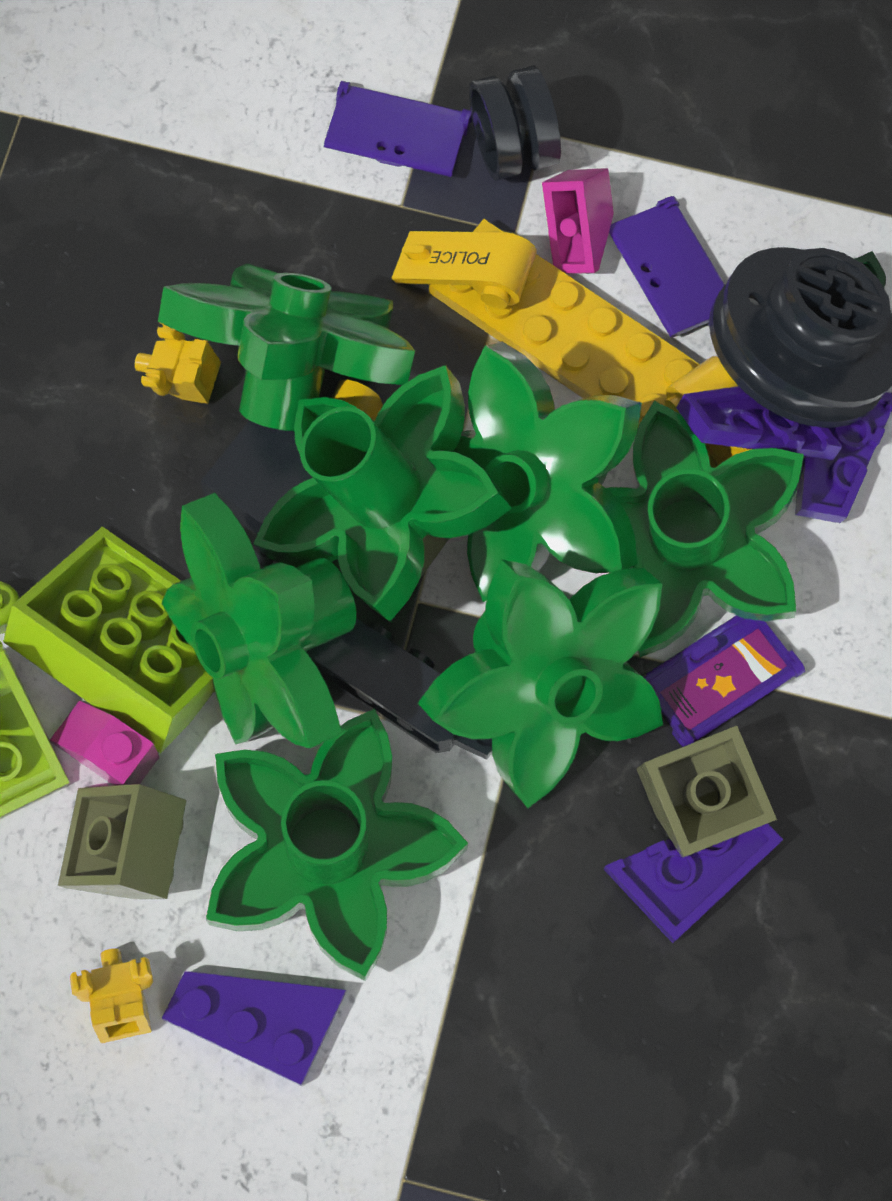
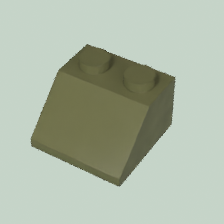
M738 726L646 761L637 768L654 813L682 858L777 820Z
M141 784L78 788L58 886L130 899H167L174 877L173 867L179 837L183 830V816L187 800Z

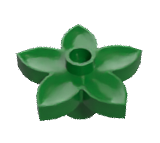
M246 263L234 270L230 286L209 283H182L163 287L158 322L200 339L239 346L238 361L246 369L239 411L246 419L268 428L295 431L294 423L298 402L302 399L320 397L325 369L356 379L404 385L409 381L415 350L407 340L389 330L393 300L365 294L331 291L332 288L327 282L312 276L298 273H276Z
M503 341L485 345L472 371L468 389V410L474 430L462 431L460 441L453 451L472 459L484 469L500 488L512 508L489 526L468 535L467 557L471 577L483 602L487 600L489 585L501 559L526 564L538 572L546 563L549 553L560 562L574 569L595 574L629 569L638 564L635 534L628 515L618 499L602 484L606 479L607 473L619 465L632 446L638 432L642 403L616 395H594L562 405L555 410L550 387L541 371L524 354Z
M445 365L420 374L399 387L382 406L375 421L364 411L344 400L327 397L299 400L294 423L295 442L303 467L313 478L293 487L277 501L265 517L253 545L269 559L294 567H298L316 558H325L330 562L338 559L342 575L354 593L369 607L388 621H391L410 599L420 580L424 565L423 538L426 535L440 538L466 536L489 526L512 509L500 488L484 469L472 459L453 452L460 441L464 428L465 403L460 383Z
M654 400L639 424L633 443V470L638 488H607L626 511L635 534L638 564L633 566V568H645L662 582L659 612L652 631L637 651L640 658L669 646L682 636L694 622L701 607L702 599L707 595L727 612L745 619L773 621L795 618L794 582L787 563L778 550L765 538L758 535V533L775 524L788 510L798 488L804 454L777 448L751 449L735 454L716 468H712L705 443H701L682 415Z
M216 493L183 505L180 522L181 541L191 577L168 588L161 604L177 630L187 643L194 648L203 668L213 677L216 698L235 745L247 742L274 728L293 744L309 749L342 734L336 708L327 685L318 668L306 653L310 649L350 632L355 626L356 606L350 587L342 573L332 562L325 558H316L298 567L276 563L260 569L257 556L244 528Z
M501 559L489 585L485 611L475 626L473 645L476 653L469 654L456 661L440 674L419 700V706L434 722L454 735L469 739L492 738V756L499 775L514 794L529 808L549 793L567 773L575 758L581 734L586 732L590 736L601 740L621 741L639 737L663 725L660 701L652 685L626 662L640 649L652 631L660 608L662 582L645 568L621 569L595 578L579 589L569 600L542 573L526 564Z
M375 709L347 720L341 725L342 734L323 742L313 761L311 773L308 775H304L285 758L269 752L244 749L215 754L217 783L228 813L236 824L248 835L256 839V841L247 844L237 851L222 867L211 889L206 915L208 925L238 932L263 930L279 925L292 917L298 910L304 909L312 937L320 950L340 969L366 981L381 956L387 934V907L381 886L409 887L431 880L445 872L467 851L468 842L448 820L429 808L413 803H384L391 784L392 752L388 734Z

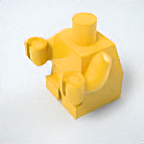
M162 324L163 327H158L157 334L160 338H164L165 341H156L152 354L138 353L135 359L136 371L146 373V376L141 377L142 385L150 387L160 396L170 394L182 400L208 404L221 365L220 359L208 341L199 339L186 341L184 333Z
M107 949L100 954L102 968L93 969L91 972L81 970L82 975L77 976L76 972L71 973L72 995L77 996V999L82 1002H90L92 1027L100 1043L152 1032L148 1006L143 994V990L151 987L153 984L150 960L147 957H141V962L139 963L136 962V959L123 963L120 949Z

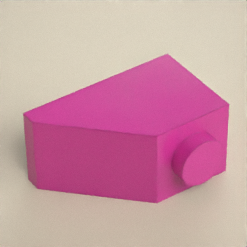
M608 168L567 170L542 182L552 262L555 267L564 273H595L600 268L614 215Z
M80 700L50 738L51 743L113 786L140 784L160 758L154 743L113 715Z

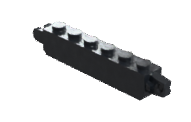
M251 543L260 569L274 564V560L269 559L253 545L254 543ZM356 618L355 626L350 632L306 651L324 679L370 710L375 709L379 716L433 752H447L456 745L486 760L492 754V738L469 739L454 735L434 722L419 706V700L440 673L433 669L435 666L434 662L422 652L413 648L407 652L393 643V635L381 625L375 622H370L369 625H366Z

